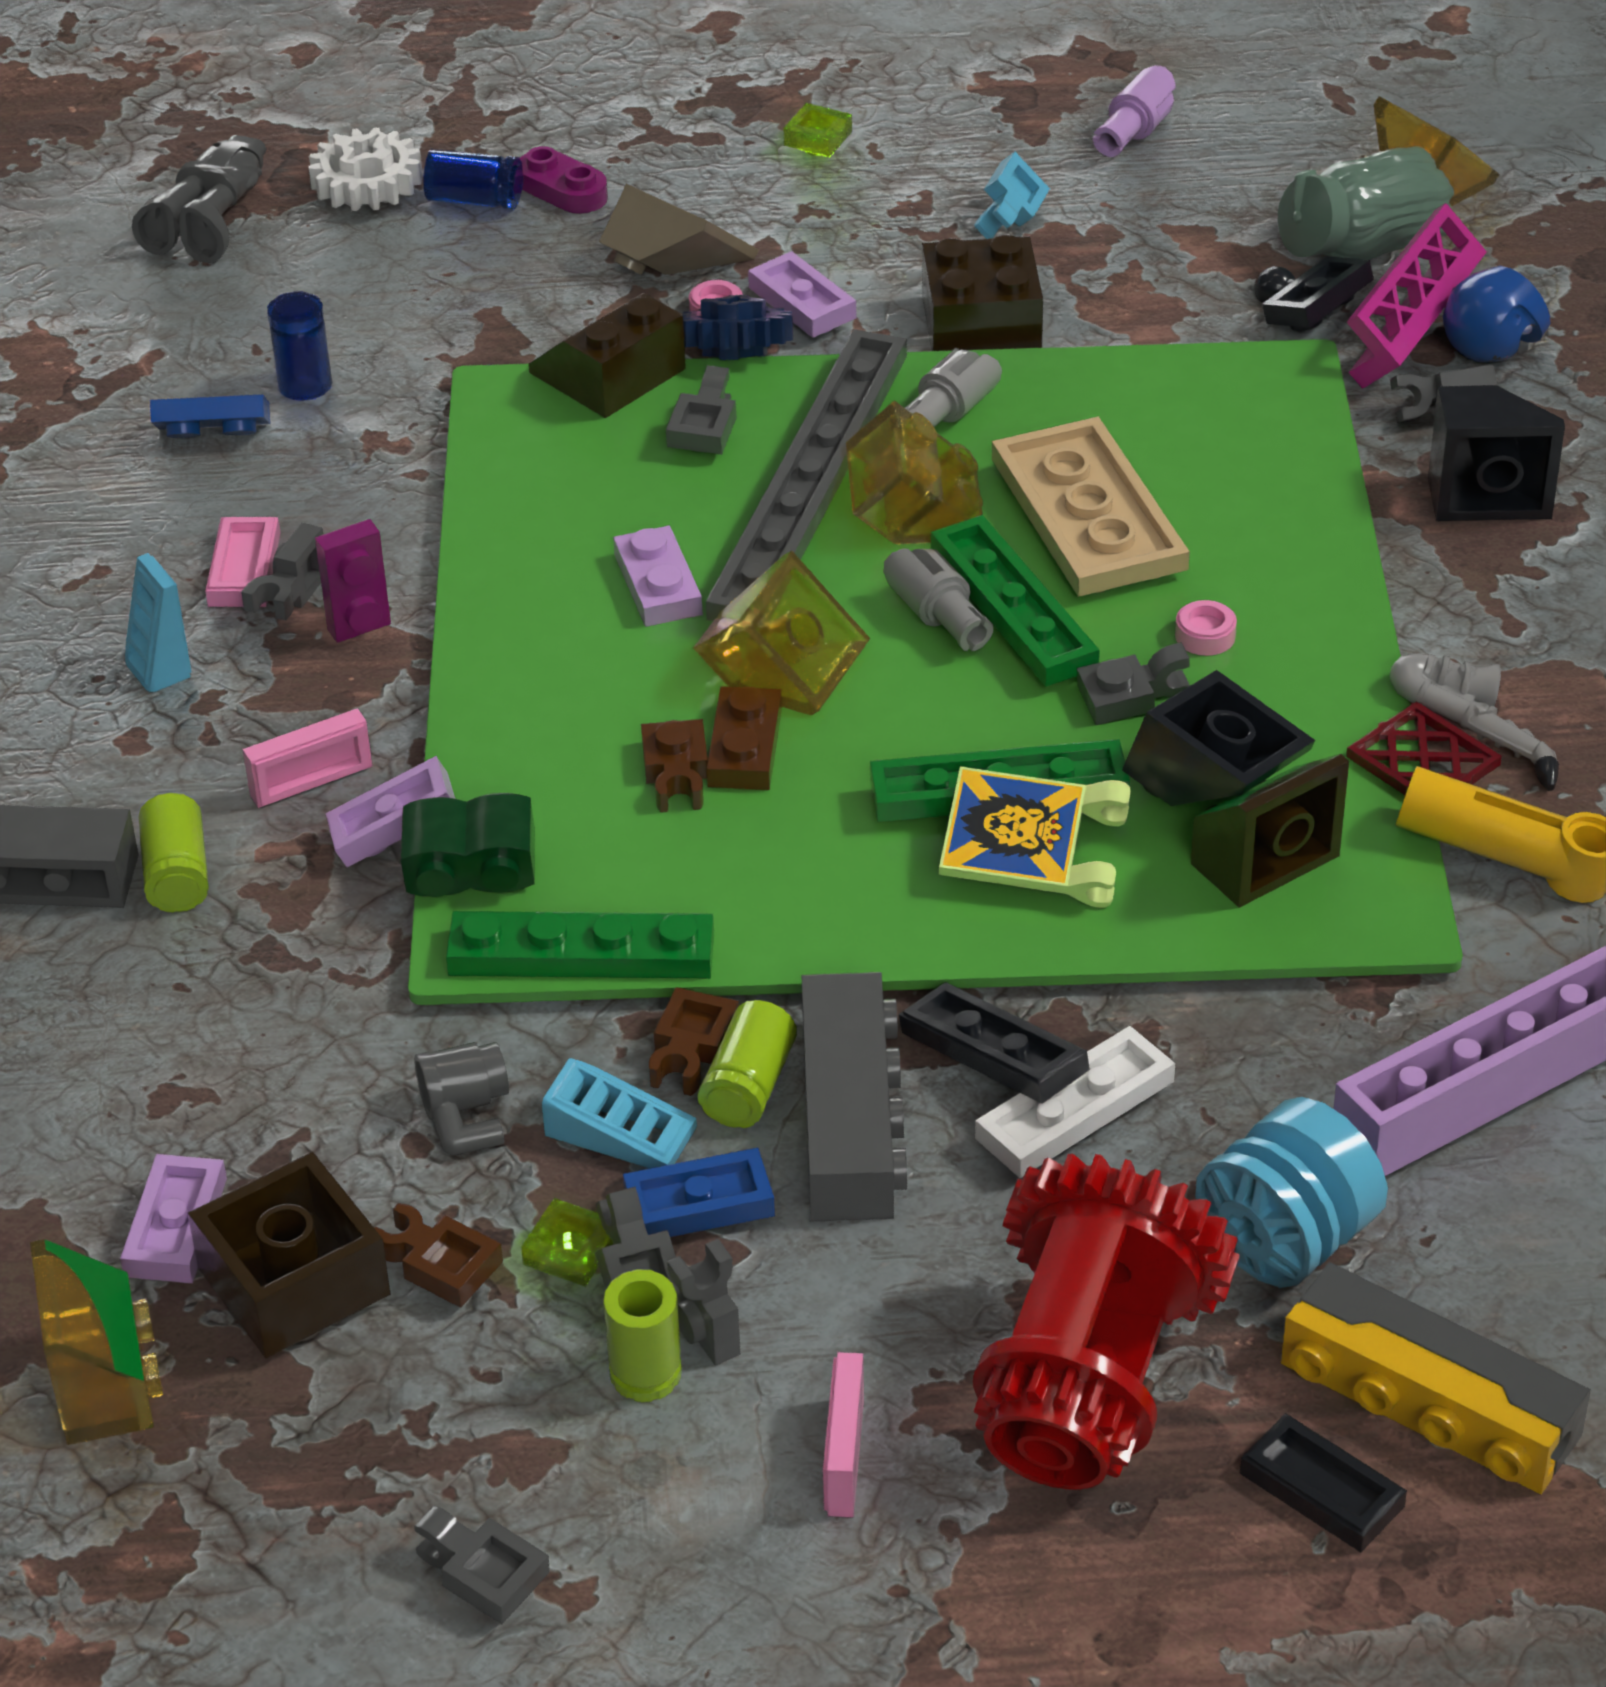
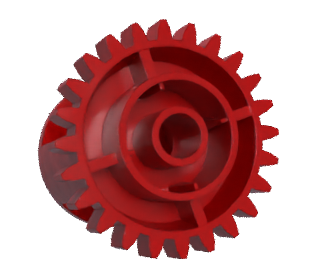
M1068 1154L1064 1166L1048 1157L1044 1159L1041 1170L1029 1166L1023 1180L1017 1179L1006 1208L1007 1213L1003 1221V1227L1010 1230L1006 1239L1007 1244L1020 1248L1016 1259L1020 1263L1028 1264L1034 1276L1012 1336L992 1343L984 1349L973 1374V1388L978 1398L973 1412L979 1415L975 1426L978 1430L984 1431V1440L992 1455L1008 1469L1036 1483L1060 1489L1079 1490L1100 1484L1105 1479L1106 1474L1114 1478L1119 1477L1123 1466L1128 1467L1131 1456L1140 1452L1149 1443L1157 1422L1155 1401L1143 1385V1381L1163 1323L1172 1325L1173 1320L1180 1317L1191 1322L1196 1321L1199 1310L1212 1314L1217 1301L1225 1302L1240 1258V1254L1234 1252L1238 1241L1237 1237L1224 1233L1228 1223L1226 1218L1207 1216L1211 1205L1209 1200L1197 1199L1189 1201L1184 1197L1188 1185L1179 1183L1167 1187L1160 1183L1161 1171L1157 1169L1150 1171L1146 1176L1136 1174L1131 1160L1125 1159L1120 1169L1111 1168L1101 1154H1095L1091 1166H1087L1074 1154Z

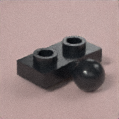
M1327 256L1297 279L1284 267L1273 266L1266 268L1256 278L1254 292L1256 298L1263 303L1262 307L1267 324L1290 326L1292 330L1305 331L1320 325L1323 321L1322 318L1338 306L1352 301L1355 293L1373 281L1374 277L1370 260Z

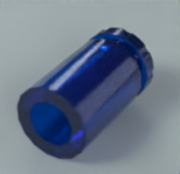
M431 149L428 152L424 167L423 187L425 197L429 201L490 207L502 206L505 209H516L523 188L522 162L519 157L506 156L504 158L500 155Z
M294 291L281 294L274 300H271L267 306L278 389L284 397L292 400L305 401L316 399L327 393L333 384L323 318V304L319 297L307 292Z

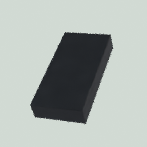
M1287 1413L1241 1457L1240 1474L1360 1553L1405 1507L1406 1489Z

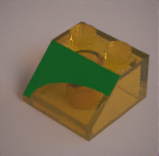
M45 1239L30 1242L44 1353L67 1445L154 1428L150 1398L164 1396L156 1353L143 1355L141 1343L155 1341L148 1299L133 1300L128 1272Z

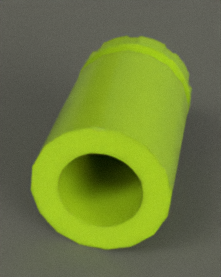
M159 794L149 799L141 807L138 816L144 893L147 901L161 911L172 913L184 912L201 904L208 895L209 884L202 813L200 806L195 800L184 794Z
M751 1000L742 1003L736 1009L698 1091L699 1104L702 1106L703 1111L713 1120L732 1128H748L759 1122L797 1037V1026L793 1018L783 1008L771 1002Z
M636 1269L622 1273L611 1281L604 1295L611 1383L615 1386V1390L625 1398L638 1402H651L652 1400L662 1399L669 1395L681 1379L682 1368L677 1293L673 1283L664 1275L655 1271Z

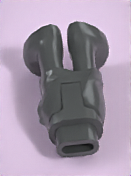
M233 135L228 140L218 141L213 146L207 148L195 161L182 165L177 174L175 185L165 192L148 199L134 215L132 231L138 244L152 254H166L176 245L180 234L186 252L193 259L204 263H214L220 259L229 245V230L222 214L227 208L236 205L240 197L244 196L257 184L259 177L262 175L263 156L266 153L265 144L256 138Z

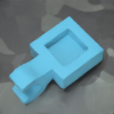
M1013 152L1000 162L985 186V192L994 202L981 214L974 227L986 239L993 238L1002 225L1008 228L1015 222L1020 227L1034 217L1050 188L1016 152Z

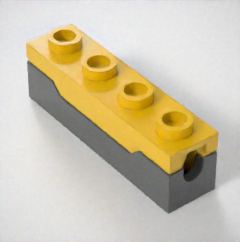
M1328 1262L1300 1298V1303L1297 1302L1285 1318L1282 1365L1294 1370L1305 1380L1320 1383L1358 1402L1367 1411L1376 1415H1384L1423 1435L1434 1445L1451 1449L1489 1468L1498 1477L1506 1481L1517 1482L1540 1495L1552 1480L1553 1474L1557 1473L1582 1437L1591 1389L1331 1262Z

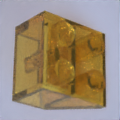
M894 400L846 441L853 514L893 544L931 543L932 531L983 515V500L979 490L978 464L976 459L963 445L959 443L953 445L938 434L932 423L922 414L917 412L912 414Z

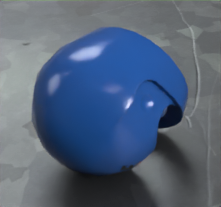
M1500 265L1471 274L1452 289L1444 307L1443 325L1446 336L1456 351L1476 362L1491 363L1514 356L1518 351L1520 340L1528 343L1540 341L1550 325V314L1541 294L1528 279L1519 272Z

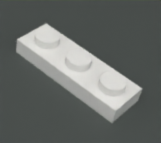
M1128 1026L1087 1051L1090 1070L1043 1104L1019 1093L975 1121V1139L1014 1174L1022 1178L1029 1166L1038 1168L1043 1164L1045 1158L1049 1157L1052 1159L1172 1084L1175 1076V1063L1135 1029Z

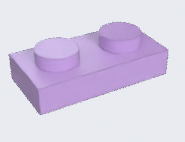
M792 251L748 270L749 289L761 298H765L766 302L772 307L791 310L793 323L812 338L856 319V300Z
M670 525L654 529L646 528L635 533L613 537L615 558L645 627L703 615L701 593Z
M437 756L326 813L335 852L346 867L366 857L378 855L389 845L401 840L404 805L416 800L432 797L455 799L448 772Z
M156 1154L120 1257L122 1270L128 1272V1278L193 1284L198 1265L187 1213L222 1195L227 1180L224 1160Z

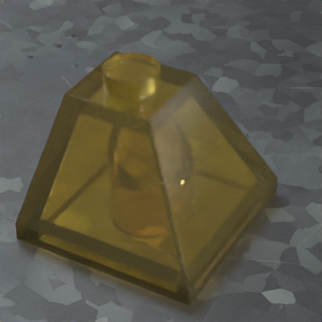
M1378 96L1373 104L1379 151L1383 152L1393 148L1414 146L1424 148L1435 159L1436 167L1444 172L1450 185L1453 186L1454 196L1449 201L1451 206L1458 204L1496 182L1500 174L1454 137Z
M791 550L784 554L727 605L693 648L728 687L750 686L755 688L782 689V707L813 715L822 708L866 646L870 637Z

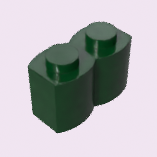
M494 793L479 796L467 802L454 798L432 797L416 800L404 805L402 813L401 866L406 892L418 896L441 897L457 894L469 888L484 892L504 893L521 890L535 884V826L531 798L513 793Z

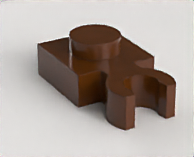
M703 719L670 720L641 724L646 784L655 783L656 806L660 812H668V799L676 794L688 795L692 799L693 810L701 809L704 803L702 779H707L708 763Z
M676 987L654 1031L655 1052L649 1059L650 1086L659 1088L667 1074L679 1072L683 1074L684 1095L692 1096L701 1085L700 1062L712 1063L731 1019L739 1006V1001Z
M397 1203L393 1208L395 1227L403 1232L390 1234L381 1228L375 1227L376 1231L383 1238L386 1261L402 1262L404 1279L460 1308L503 1263L501 1243L446 1215L431 1228L423 1224L420 1212L407 1204Z

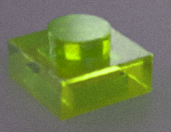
M805 103L783 128L784 146L803 150L813 156H826L830 158L852 133V114Z
M554 1198L521 1245L522 1261L525 1266L586 1287L599 1267L595 1252L614 1244L613 1240L606 1234L597 1212Z

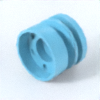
M1298 1097L1284 1100L1256 1123L1245 1138L1236 1140L1223 1154L1216 1156L1197 1176L1195 1197L1196 1200L1207 1199L1211 1202L1207 1216H1218L1227 1219L1228 1223L1224 1233L1236 1236L1238 1240L1234 1252L1240 1254L1237 1266L1261 1282L1282 1288L1299 1285L1317 1266H1321L1338 1249V1245L1346 1244L1371 1223L1386 1207L1388 1186L1382 1164L1368 1140L1345 1116L1323 1102Z

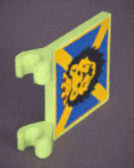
M960 766L939 864V875L1063 893L1087 905L1106 908L1113 901L1116 878L1115 867L1111 863L1102 861L1072 866L1081 815L1083 813L1109 826L1125 824L1129 811L1130 786L1125 782L1116 780L1083 785Z

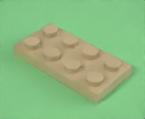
M1099 416L992 441L993 463L1078 597L1145 580L1157 579L1189 569L1190 551Z

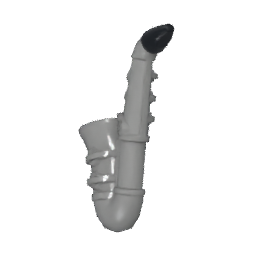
M1420 653L1400 656L1391 666L1390 682L1397 694L1411 703L1417 701L1429 710L1461 724L1460 727L1463 729H1469L1477 733V739L1479 740L1488 738L1495 742L1494 746L1498 749L1507 747L1513 750L1515 753L1514 757L1516 758L1525 756L1531 759V762L1535 764V772L1540 783L1548 791L1555 789L1559 772V762L1555 751L1545 742L1536 739L1528 729H1519L1513 721L1509 719L1504 720L1497 716V708L1494 706L1500 686V664L1473 666L1471 662L1464 661L1463 664L1450 660V656L1444 655L1443 658H1437L1432 654Z

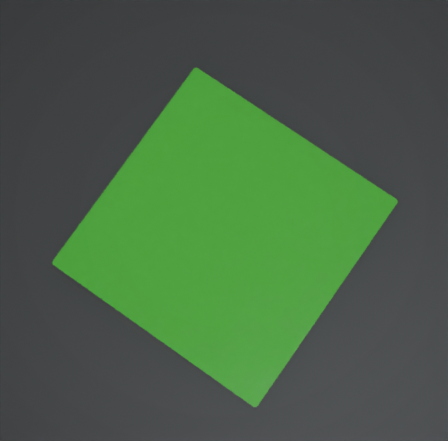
M1328 339L967 350L976 352L979 356L988 354L998 360L1002 368L1000 381L988 395L956 422L941 421L920 442H915L914 437L911 441L902 437L896 429L894 418L897 412L919 396L918 384L921 378L951 351L907 352V357L764 631L740 628L730 624L707 620L706 600L840 354L745 357L739 360H719V358L685 359V370L607 418L602 417L530 374L529 364L470 365L455 368L452 372L424 762L437 756L448 772L455 799L467 802L476 797L494 793H513L531 798L535 826V884L521 890L504 893L484 892L469 888L457 894L441 897L415 895L408 982L410 1000L417 1005L664 998L671 997L676 987L714 996L802 993L801 975L882 972L883 991L936 989L945 982L957 988L1435 974L1458 971L1461 968L1463 954L1439 841L1396 827L1395 825L1405 795L1346 757L1347 747L1376 729L1380 722L1388 721L1409 707L1411 703L1397 694L1390 682L1391 666L1401 655L1335 342ZM707 365L729 368L730 377L725 393L731 394V400H736L737 418L722 455L667 447L666 428L681 393L698 394ZM1099 416L1190 551L1189 569L1157 579L1145 580L1078 597L993 463L992 441ZM983 515L1100 649L1099 663L1136 655L1141 666L1147 665L1153 654L1158 650L1172 644H1177L1175 638L1176 616L1182 607L1200 600H1211L1226 605L1235 613L1237 618L1236 638L1233 646L1223 653L1210 656L1197 655L1186 651L1189 656L1190 667L1181 670H1183L1190 685L1218 670L1315 739L1310 751L1266 780L1295 766L1342 754L1349 760L1340 856L1239 908L1191 865L1194 817L1203 813L1207 808L1219 805L1235 796L1170 806L1162 799L1151 795L1145 790L1143 785L1129 776L1131 793L1127 821L1121 826H1109L1082 813L1072 864L1073 866L1087 862L1102 861L1111 863L1115 867V890L1110 906L1106 908L1093 907L1063 893L939 875V864L950 816L877 822L870 782V761L1120 739L1126 761L1145 714L1095 725L1077 686V676L1045 687L994 625L991 638L982 648L976 651H971L970 649L964 651L943 625L935 627L926 625L892 589L883 573L884 561L891 553L903 548H908L910 551L914 549H931L932 531ZM670 525L701 593L703 615L645 627L615 558L613 537L635 533L646 528L654 529ZM969 597L968 601L981 613L983 617H986L985 614L974 603V601ZM720 686L782 689V712L770 790L707 787V779H702L704 803L701 809L693 810L692 799L688 795L676 794L668 799V812H660L656 806L655 783L646 784L641 724L670 720L703 719L708 758ZM1164 696L1154 698L1155 707L1169 698ZM1410 720L1396 730L1416 731L1415 722ZM1380 740L1367 750H1388L1387 740ZM1396 740L1397 751H1419L1418 741ZM1378 760L1389 768V760ZM1398 761V772H1414L1416 766L1420 767V761ZM452 912L713 914L714 944L711 979L448 976L446 954Z

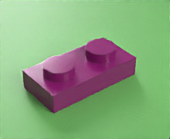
M371 519L315 537L327 630L336 643L390 625L391 619L380 531Z

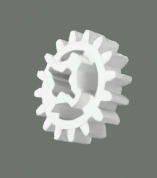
M358 128L352 129V136L334 134L333 144L320 142L317 145L318 153L309 155L310 166L308 167L311 189L317 190L319 200L331 198L332 207L335 208L345 203L351 206L352 211H357L363 204H369L373 210H379L380 202L393 205L399 204V194L412 196L414 194L413 185H420L422 183L420 149L414 148L411 138L400 141L399 132L397 131L386 135L380 132L379 128H373L369 134H362Z

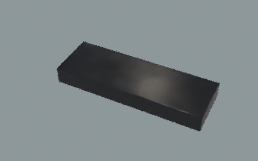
M947 982L898 1014L903 1034L1041 1104L1090 1070L1087 1050Z

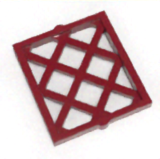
M1417 701L1388 721L1380 722L1376 729L1347 747L1346 754L1347 758L1403 795H1406L1414 772H1398V761H1420V767L1428 770L1429 761L1451 762L1452 773L1439 774L1473 785L1499 767L1502 759L1500 754ZM1416 720L1417 731L1396 730L1408 721ZM1425 724H1427L1436 731H1426ZM1380 740H1387L1388 750H1367ZM1396 740L1418 741L1419 751H1397ZM1427 741H1449L1450 752H1428ZM1459 746L1469 752H1459ZM1378 760H1389V768ZM1460 762L1481 763L1470 772L1461 773Z

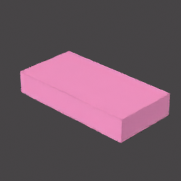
M221 517L205 590L208 607H244L241 592L246 585L260 576L273 575V559L280 539L278 517ZM267 602L260 605V607H266Z
M358 708L243 749L250 796L258 808L372 767L367 722Z
M837 1352V1357L833 1359L823 1463L824 1511H827L828 1516L854 1518L864 1405L863 1353Z

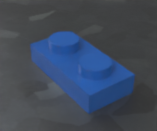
M263 394L150 400L151 423L158 429H166L167 437L170 438L198 437L201 435L200 427L221 426L225 435H249L257 433L256 425L270 424V404Z
M758 1147L623 1174L624 1189L636 1187L648 1235L668 1230L669 1236L673 1237L775 1216L774 1195Z

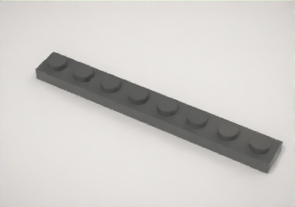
M855 329L852 331L706 600L707 620L730 624L740 628L764 631L907 357L906 338Z

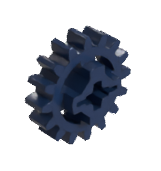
M729 295L722 298L702 299L701 308H698V311H683L685 347L699 346V349H702L703 356L718 357L719 360H739L745 357L767 355V347H770V344H786V341H793L792 311L784 310V308L768 309L765 298H751L748 295Z

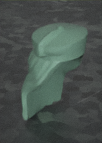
M1419 146L1393 148L1363 158L1332 164L1319 175L1316 174V170L1310 169L1298 172L1295 175L1294 181L1286 188L1280 200L1278 229L1284 246L1297 257L1304 258L1324 254L1332 257L1369 260L1385 253L1405 248L1435 209L1445 203L1452 208L1449 201L1454 196V190L1444 172L1436 167L1435 159L1424 148ZM1440 227L1441 236H1445L1446 233Z

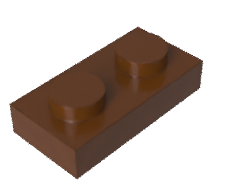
M720 686L707 763V787L770 790L782 712V689Z

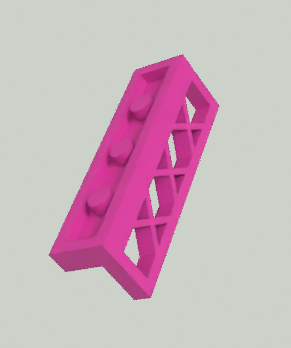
M1447 203L1434 210L1346 322L1367 346L1365 352L1349 371V374L1362 389L1393 371L1404 362L1444 309L1452 289L1471 274L1487 253ZM1440 227L1456 245L1455 248L1451 250L1443 249ZM1418 258L1427 259L1430 263V268L1423 277L1421 276ZM1396 286L1405 287L1408 290V296L1401 305H1399ZM1372 314L1385 316L1386 325L1381 331L1369 318Z

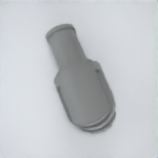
M957 348L952 350L921 378L918 384L919 396L897 412L894 418L897 431L908 441H911L914 437L915 442H920L941 421L956 422L988 395L1000 381L1002 368L998 360L988 354L979 356L976 352L959 350Z
M903 548L891 553L884 561L883 573L888 584L926 625L933 627L943 625L964 651H968V649L976 651L989 641L993 633V624L986 617H983L968 601L970 597L969 584L937 550L914 549L910 551L908 548Z

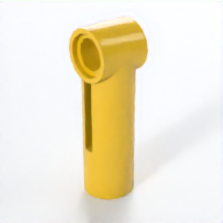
M1416 766L1397 818L1396 827L1544 877L1551 889L1570 901L1580 903L1594 902L1605 895L1606 817L1591 812H1580L1565 817Z

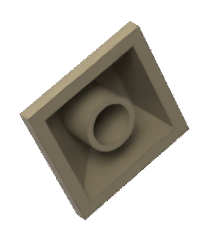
M628 184L625 185L599 240L601 244L617 251L613 260L615 263L640 275L643 274L646 266L664 275L755 260L759 249L711 222Z

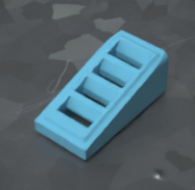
M149 553L138 556L136 561L126 638L125 661L126 666L148 692H156L190 678L191 666L177 584L157 560L150 556Z
M572 1058L567 1060L542 1101L545 1136L647 1168L675 1164L697 1128L696 1118L595 1066ZM600 1111L607 1113L605 1118L598 1116ZM628 1119L635 1121L630 1131L623 1128ZM654 1127L663 1130L655 1144L646 1140Z

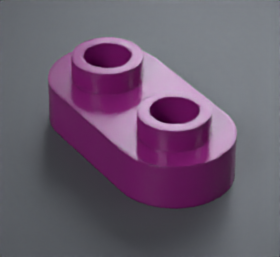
M547 146L534 147L517 161L519 187L526 193L562 210L577 214L590 213L599 210L607 203L606 176L590 165L584 164Z

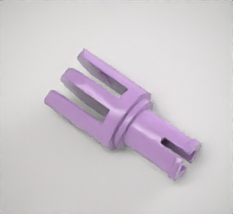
M1152 66L1143 69L1122 92L1113 98L1109 105L1110 118L1094 132L1096 135L1093 137V143L1100 153L1108 157L1119 155L1131 139L1146 138L1168 115L1174 102L1171 92L1175 89V81L1169 70L1162 66Z

